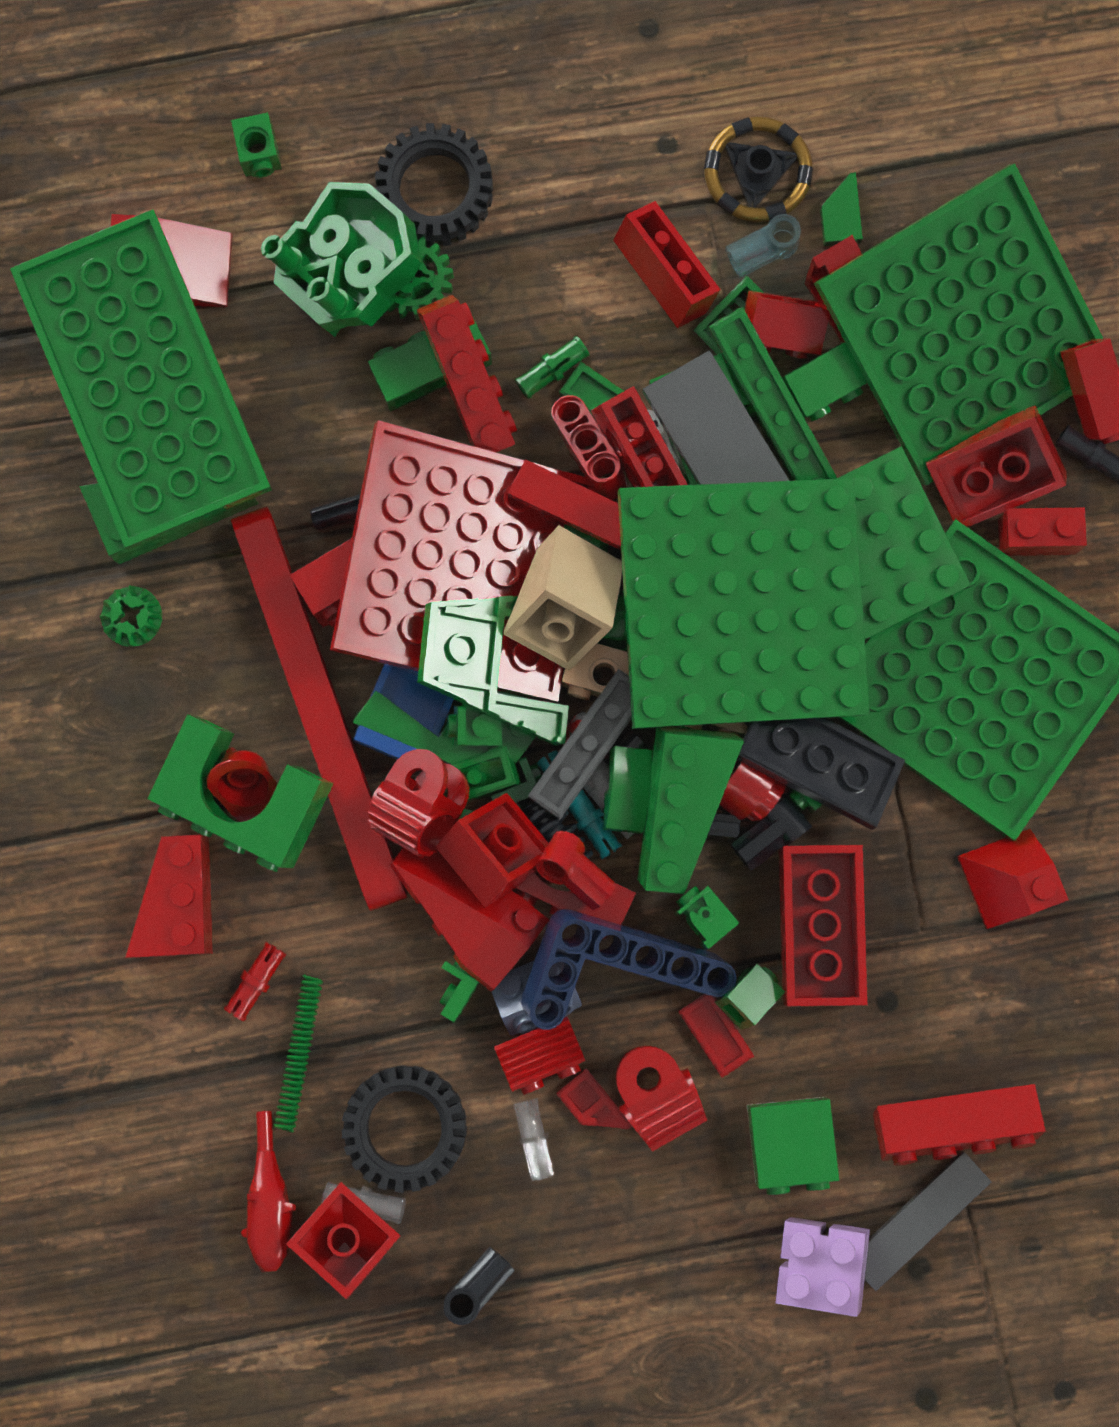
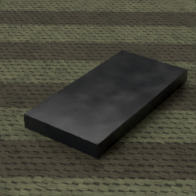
M827 718L749 722L742 737L744 743L737 758L740 762L870 830L877 828L905 762L903 758Z

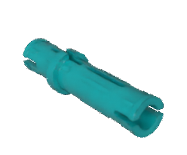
M557 750L548 754L551 762L559 753ZM543 757L537 762L538 767L545 773L550 766L547 759ZM582 789L568 810L578 822L576 824L578 831L585 832L599 853V857L603 860L611 855L603 840H606L613 852L623 845L617 840L612 831L604 830V813L600 809L596 810Z

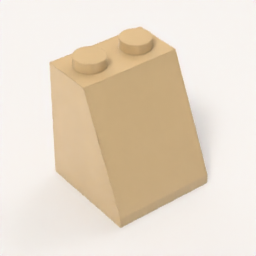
M558 525L536 551L504 629V635L570 671L613 628L622 576V561Z

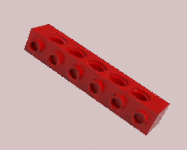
M634 386L591 410L600 429L618 456L622 469L632 487L688 485Z

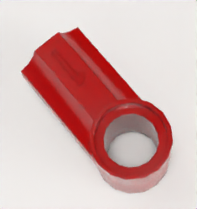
M558 831L552 836L536 864L538 873L551 883L564 884L592 910L601 907L616 888L614 881L584 855L585 846L580 838L567 831Z

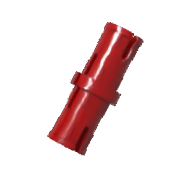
M266 941L249 971L244 970L241 974L242 982L223 1009L229 1014L233 1013L234 1017L245 1022L247 1015L261 993H267L270 988L268 982L287 954Z

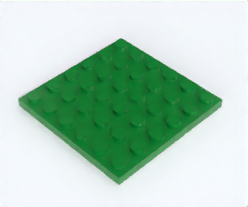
M1015 163L1008 165L814 283L922 485H928L934 481L926 466V462L1004 418L1036 405L1040 415L1073 396L1060 352L1093 339H1104Z
M854 478L628 487L617 490L632 729L870 715Z
M955 519L945 534L971 585L871 636L865 644L870 715L837 718L872 743L905 760L903 765L1004 837L1015 841L1118 695L1119 633Z

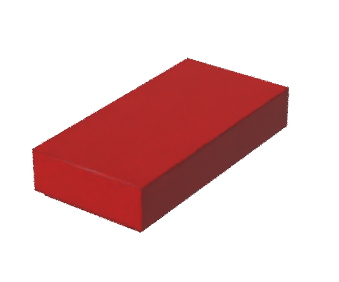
M703 994L680 1009L678 1013L721 1078L753 1058L754 1054L730 1018L714 1003L717 998Z

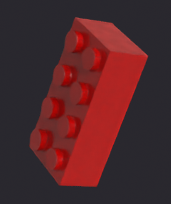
M863 845L780 847L782 989L785 991L782 995L783 1006L868 1005Z

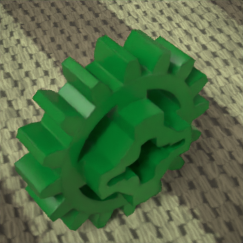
M421 237L418 241L421 265L416 274H419V277H414L412 283L409 282L400 289L399 296L394 294L389 298L392 304L387 311L390 313L396 307L399 308L401 319H404L408 312H413L415 319L420 320L416 309L445 298L442 293L448 294L453 291L452 284L448 282V280L454 278L453 268L447 267L450 264L448 255L439 256L440 247L437 243L427 248L425 237ZM426 260L434 265L438 275H435L434 271L426 268Z

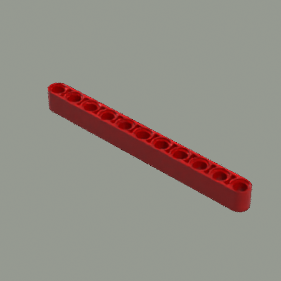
M268 506L232 518L231 523L319 772L322 778L334 783L328 797L367 906L370 911H374L408 898L406 889L390 866V863L394 860V855L388 839L370 829L372 825L368 823V812L372 794L300 592L290 577L292 570Z

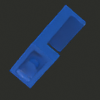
M384 663L372 694L378 691L438 737L454 699L417 683L418 671ZM361 725L357 727L352 739L355 743L396 760L403 754L416 749Z

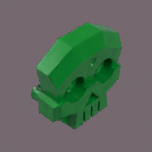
M328 182L303 222L295 221L282 238L277 235H271L261 245L262 255L276 265L273 283L334 337L341 328L347 326L368 325L372 327L391 306L392 301L389 298L412 281L421 265L415 224L372 185L366 183ZM371 266L369 272L365 273L366 269Z

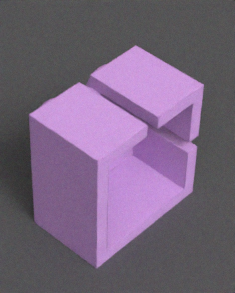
M795 1217L788 1218L784 1223L781 1258L789 1259V1261H785L779 1268L776 1304L857 1317L862 1308L870 1229L833 1224L829 1228L828 1235H823L822 1233L826 1229V1222Z

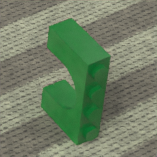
M187 714L147 799L160 805L157 810L159 813L174 820H179L181 816L191 821L190 828L197 833L207 837H212L214 833L224 838L223 845L228 849L240 854H245L246 850L258 856L256 863L267 869L277 872L279 867L294 868L334 783L302 767L287 764L265 809L248 821L237 822L223 812L216 797L207 787V776L210 770L218 765L225 756L234 733L203 717Z

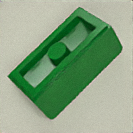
M506 746L451 764L459 769L468 781V802L505 791L523 783ZM446 787V790H445V792H444V794H443L445 797H447V795H448V788H447V787Z

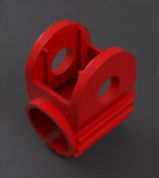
M425 749L409 751L394 763L385 781L374 792L368 812V823L372 825L370 829L422 859L424 856L430 857L431 854L438 852L435 846L462 814L469 798L468 781L459 769L444 763L433 752ZM422 770L415 780L410 778L413 773ZM446 787L448 788L447 797L443 795L446 790Z
M647 1045L636 1047L622 1057L616 1070V1084L625 1103L620 1105L619 1109L652 1152L707 1121L700 1097L688 1068L681 1071L675 1060L667 1052L658 1047ZM646 1067L656 1069L659 1074L658 1083L651 1089H643L637 1084L639 1071Z

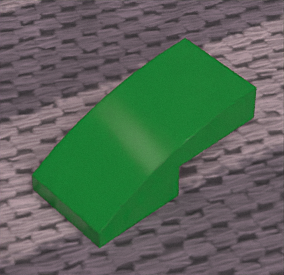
M614 746L610 750L609 789L604 792V830L638 834L644 832L650 793L652 750Z

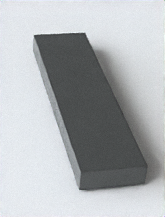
M620 669L617 670L528 795L530 800L559 820H561L632 719L630 683L627 674Z
M961 1151L869 1238L865 1280L875 1291L886 1283L992 1183L965 1152Z

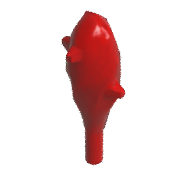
M272 1111L256 1112V1164L252 1183L247 1194V1227L241 1231V1235L247 1238L255 1263L261 1272H273L279 1269L288 1255L289 1247L286 1243L289 1241L293 1217L292 1212L296 1210V1205L289 1202L287 1187L280 1173L275 1151H273Z

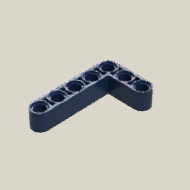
M563 909L554 913L548 921L522 995L521 1004L524 1012L536 1027L544 1030L556 1028L565 1017L585 959L715 997L725 996L736 985L737 977L732 966L713 952L577 911ZM577 924L576 933L571 938L562 939L563 930L568 925ZM607 935H613L611 946L607 949L599 950L601 939ZM649 946L647 956L641 960H635L637 951L641 947ZM679 957H685L682 967L672 971L673 962ZM564 962V968L561 973L556 976L548 975L549 969L553 964ZM719 967L718 976L712 981H707L709 972ZM551 1000V1005L547 1011L540 1014L535 1013L536 1007L541 1001Z

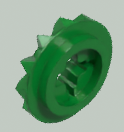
M129 585L122 589H115L113 594L103 601V609L99 617L102 622L103 631L112 641L122 646L136 647L149 642L157 634L162 623V609L159 601L151 592L145 588ZM124 603L133 610L141 609L140 613L136 615L139 629L128 621L120 622L125 616Z

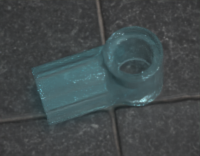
M777 215L770 220L767 226L726 246L725 251L729 262L739 278L778 258L785 259L795 254L799 247L800 224L791 215ZM778 231H787L793 236V239L786 243H780L775 240L773 235Z

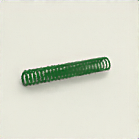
M305 974L302 977L307 980L301 981V984L305 986H301L299 989L307 993L298 994L299 997L305 999L297 1000L298 1003L303 1005H297L296 1008L302 1011L295 1012L296 1016L303 1018L295 1017L293 1019L295 1022L302 1024H293V1028L300 1030L291 1031L292 1034L301 1037H290L292 1041L300 1043H289L290 1047L298 1049H288L289 1053L296 1055L286 1056L287 1059L297 1062H285L286 1065L295 1068L286 1067L284 1070L293 1074H283L284 1078L295 1081H281L283 1084L293 1087L282 1086L280 1087L281 1090L291 1093L281 1092L279 1094L281 1097L293 1100L279 1099V1103L290 1106L278 1105V1109L288 1112L277 1111L276 1115L286 1118L274 1119L276 1122L288 1125H273L274 1128L291 1133L294 1132L293 1129L296 1127L294 1122L298 1120L295 1117L299 1114L297 1111L300 1108L298 1103L301 1102V1099L298 1097L303 1095L300 1092L304 1089L302 1084L305 1083L302 1078L306 1077L303 1072L307 1071L305 1066L309 1064L306 1060L310 1057L306 1053L311 1052V1050L307 1047L312 1046L311 1042H309L313 1039L311 1035L314 1033L311 1028L315 1027V1024L312 1022L317 1020L313 1016L318 1014L315 1010L319 1008L317 1003L320 1002L316 997L321 996L320 992L317 991L322 990V987L319 985L324 983L321 979Z

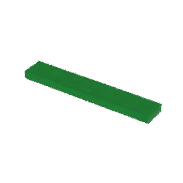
M740 307L708 326L709 332L792 480L837 479L836 474L744 308Z

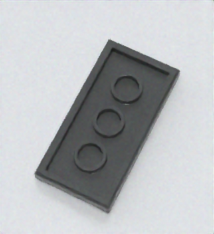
M710 350L643 388V395L698 485L789 481Z

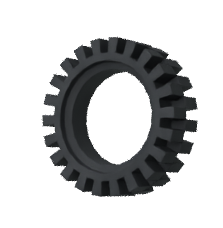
M426 123V131L419 132L418 125L411 127L410 136L405 137L403 132L396 136L397 144L395 146L391 143L386 146V157L380 156L378 161L379 172L376 171L375 173L376 190L415 224L417 240L419 241L421 237H425L427 247H431L435 244V241H443V246L452 245L451 239L455 237L461 242L466 239V232L468 230L474 233L479 228L478 222L480 219L485 221L488 215L487 208L492 205L493 181L490 163L487 162V155L483 149L479 150L478 142L473 137L469 140L466 139L465 131L459 128L456 133L451 132V126L447 124H442L441 130H435L434 123ZM430 155H442L458 162L466 171L470 181L469 190L464 201L450 213L440 216H427L416 212L406 204L400 193L401 179L408 167L418 159Z
M406 1065L387 1068L363 1082L347 1103L348 1107L342 1119L344 1121L342 1139H345L346 1146L344 1149L346 1155L351 1157L353 1161L352 1166L355 1170H359L364 1175L363 1178L369 1183L372 1181L378 1184V1188L384 1190L388 1188L395 1190L394 1192L403 1193L408 1190L414 1192L426 1186L430 1187L451 1170L463 1150L467 1135L465 1109L462 1107L458 1093L456 1094L452 1089V1085L433 1071L425 1070L419 1066ZM411 1091L425 1096L433 1103L439 1113L441 1120L439 1144L427 1159L417 1164L405 1166L387 1161L377 1153L371 1143L369 1136L371 1112L384 1096L393 1092Z

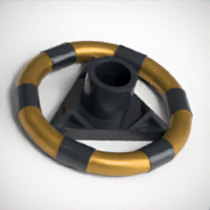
M747 117L725 127L712 141L706 152L704 175L711 196L717 205L731 216L750 222H770L786 216L805 198L811 187L813 164L810 151L803 138L789 125L768 117ZM753 131H765L775 134L792 147L794 152L775 150L765 145L750 146L731 143L730 141ZM724 148L747 206L742 205L725 192L720 183L718 171L721 153ZM796 159H798L799 168L796 186L791 194L783 201L764 208H757L796 162Z

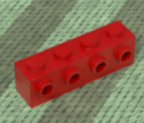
M450 295L416 309L471 446L499 452L515 445L511 434L517 431L515 422L509 410L503 412L497 398L503 396L496 376L494 374L488 376L483 362L488 361L489 357L482 340H474L469 326L474 325L475 322L467 303L460 304L457 298Z
M1035 1084L877 1106L873 1113L881 1160H893L895 1166L917 1162V1156L932 1154L933 1160L949 1159L957 1156L956 1151L972 1149V1154L990 1153L996 1151V1145L1011 1143L1012 1149L1027 1148L1036 1145L1035 1140L1039 1139L1046 1132Z

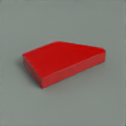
M587 1068L556 1092L557 1096L581 1125L630 1129L632 1127L619 1107Z

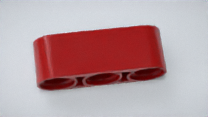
M574 395L560 397L553 404L551 414L561 439L593 491L610 500L618 498L617 490L619 488H627V480L618 456L584 402ZM577 417L575 420L567 422L569 419ZM595 445L593 448L589 450H583L587 446ZM613 473L608 478L600 479L605 474Z

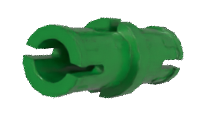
M574 336L572 340L551 355L546 353L540 357L541 362L519 378L514 379L515 383L523 395L530 399L532 395L553 380L558 382L563 379V373L584 358L589 357L590 354L580 338Z

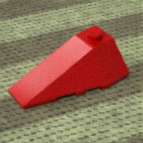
M402 848L390 863L391 868L413 900L423 906L434 922L432 927L438 936L443 935L455 952L453 957L459 966L491 992L526 953L549 921L546 916L513 891L485 908L439 851L431 854L430 857L424 856L422 859Z

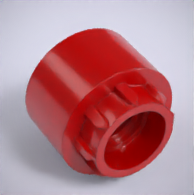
M737 760L719 806L738 820H743L747 817L751 821H760L777 804L784 793L786 785Z

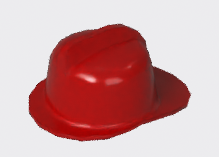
M234 747L226 750L225 756L221 759L220 763L212 768L207 776V787L210 792L240 822L248 821L259 815L268 805L278 784L270 774L268 764L262 756L252 751H237Z

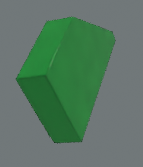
M856 172L850 173L821 206L820 214L824 246H834L853 235L857 244H861L863 240Z

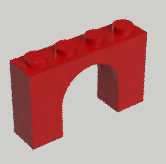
M1093 339L1061 351L1084 435L1089 439L1100 440L1104 444L1119 440V367L1111 339Z

